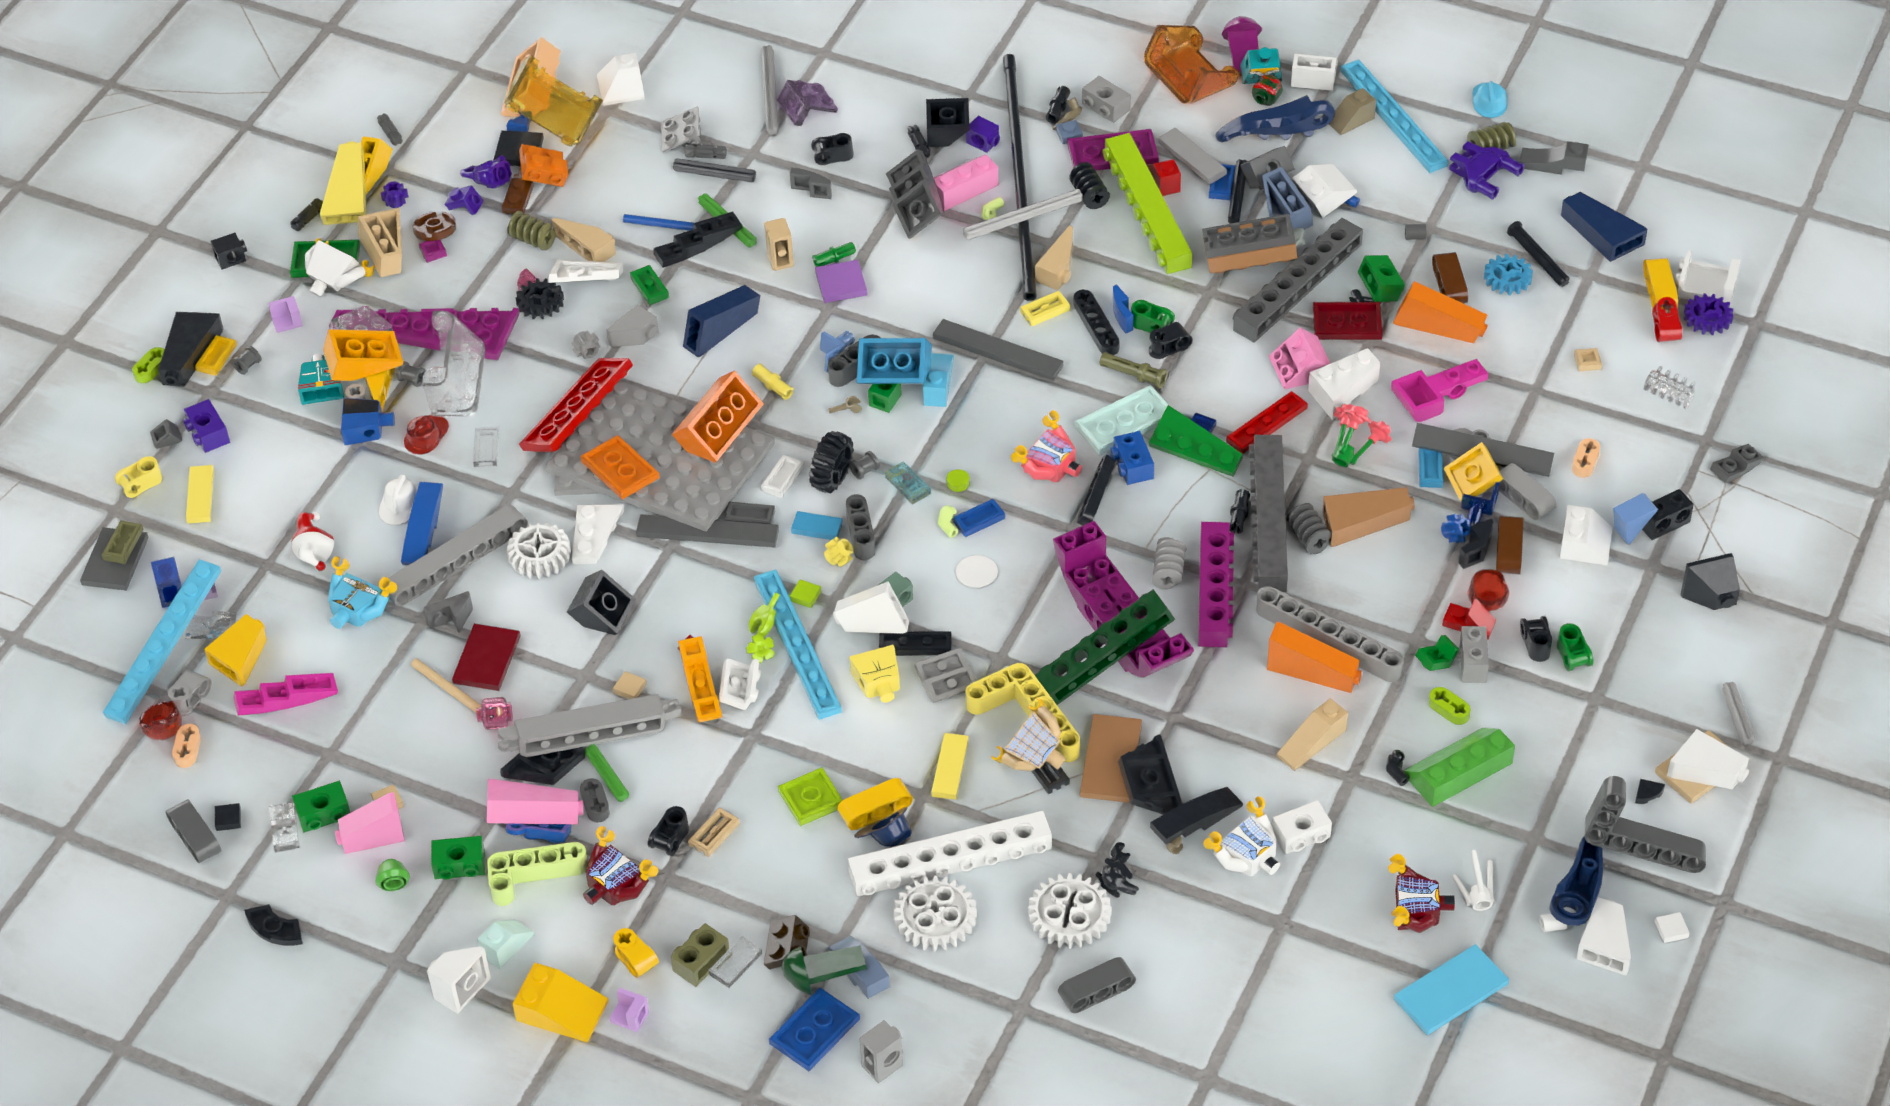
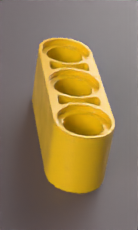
M1645 259L1643 262V273L1652 308L1663 297L1673 298L1678 308V294L1668 259Z
M892 778L844 799L839 803L837 810L850 830H858L891 816L904 807L908 808L913 802V797L900 778Z

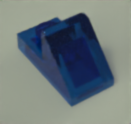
M174 556L151 561L162 608L170 606L182 587Z

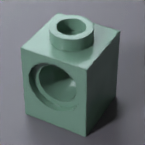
M894 572L880 583L883 584L889 581L902 608L913 600V585L907 577Z

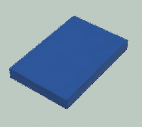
M820 987L769 1038V1044L809 1072L860 1020V1014Z

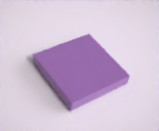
M858 260L815 267L824 303L867 296V288Z

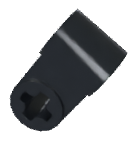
M847 133L818 137L811 143L812 150L815 152L814 160L818 165L845 162L854 156L852 138Z
M1173 322L1170 325L1151 331L1149 336L1151 341L1149 355L1155 359H1163L1174 353L1184 351L1191 346L1193 338L1179 322Z
M1541 616L1540 619L1534 620L1520 619V632L1529 657L1537 662L1549 659L1552 635L1546 616Z
M672 806L665 811V814L649 835V848L654 849L656 847L661 849L668 856H673L677 852L679 845L689 832L685 809L679 806Z

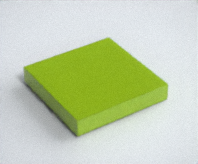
M823 767L778 786V792L799 826L837 811L839 803L843 801Z

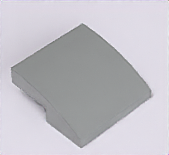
M960 648L916 662L914 665L933 703L965 693L967 686L976 682L970 665H967Z

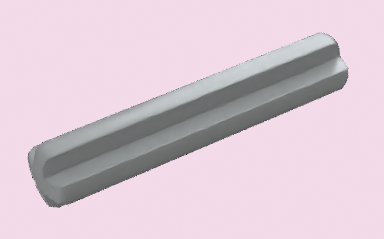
M1726 682L1723 684L1722 691L1740 742L1743 745L1752 744L1755 736L1737 686L1734 682Z

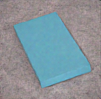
M1475 944L1394 994V1000L1428 1036L1507 986L1509 978Z

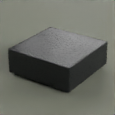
M240 803L215 806L216 831L241 828Z

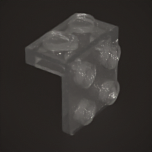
M362 306L331 319L330 329L392 331V325L370 307Z

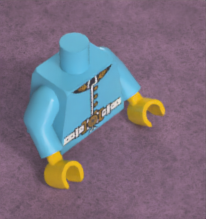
M335 556L332 559V566L336 569V572L332 574L328 603L333 617L330 619L331 624L337 629H341L346 622L361 627L367 621L380 617L390 598L388 596L389 593H394L397 590L396 583L390 582V579L387 577H383L379 581V587L349 573L342 575L343 571L349 568V561L344 558L342 565L339 566L340 558Z

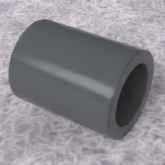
M1405 224V239H1426V224Z

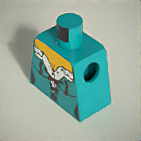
M1263 47L1247 51L1240 64L1242 84H1255L1263 75H1273L1282 82L1280 57L1277 48L1269 49Z

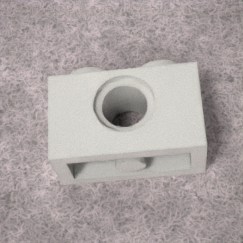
M1318 800L1277 815L1272 819V827L1277 842L1285 855L1293 851L1298 852L1314 843H1322L1331 837L1332 822Z

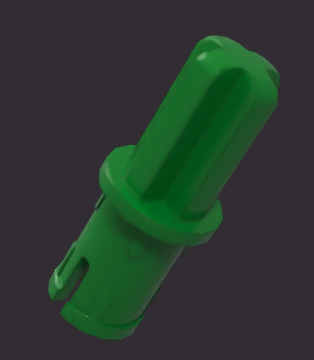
M853 242L836 248L832 246L829 250L812 256L815 267H820L833 262L839 263L840 259L854 254L856 248Z

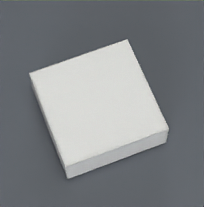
M1681 912L1656 917L1655 924L1663 943L1689 937V930Z

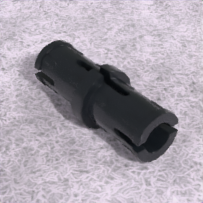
M1059 86L1055 97L1049 103L1050 108L1046 114V120L1049 123H1057L1061 112L1067 106L1066 101L1070 95V89L1066 86H1061V88Z
M1242 489L1236 491L1235 501L1230 509L1229 531L1234 532V534L1236 526H1238L1237 534L1243 532L1244 521L1249 513L1248 502L1250 492L1245 489L1242 497Z

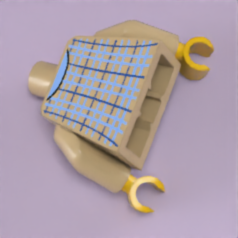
M1039 697L1036 698L1039 701L1037 707L1033 708L1030 704L1028 705L1032 711L1031 715L1005 749L1000 746L996 747L1001 751V754L997 758L991 756L993 760L1003 763L1014 770L1033 771L1036 768L1040 769L1045 762H1048L1058 770L1067 759L1055 750L1061 742L1059 739L1061 730L1056 717Z

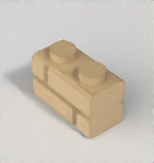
M780 218L765 222L766 250L772 270L776 271L794 266L791 232L786 219Z

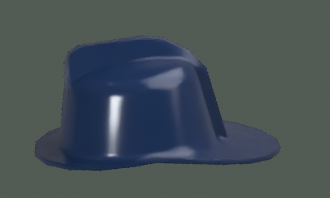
M907 807L862 828L854 837L862 838L870 835L880 845L886 847L900 844L912 834V830L904 816Z

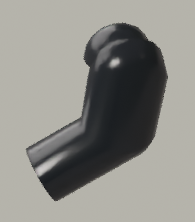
M1394 750L1387 758L1386 772L1400 786H1404L1410 778L1402 770L1405 755L1400 750Z

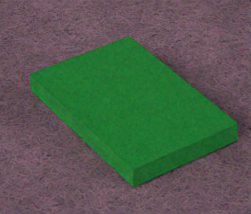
M359 239L326 240L329 241V246L353 257L358 262L360 252ZM315 241L294 242L290 268L291 278L310 277L306 274L305 254L316 244Z

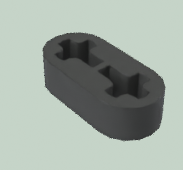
M594 778L584 780L581 783L580 791L588 818L593 822H603L609 817L610 810L602 783ZM589 789H593L596 795L591 796ZM594 805H599L601 811L597 812Z

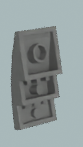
M917 149L886 173L891 184L889 190L894 199L892 205L909 239L943 215L941 200L931 169L923 151Z

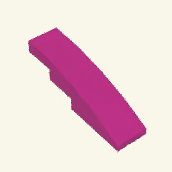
M333 673L285 675L284 682L260 683L259 690L234 691L233 698L237 715L240 716L273 712L305 705L336 695L338 689Z

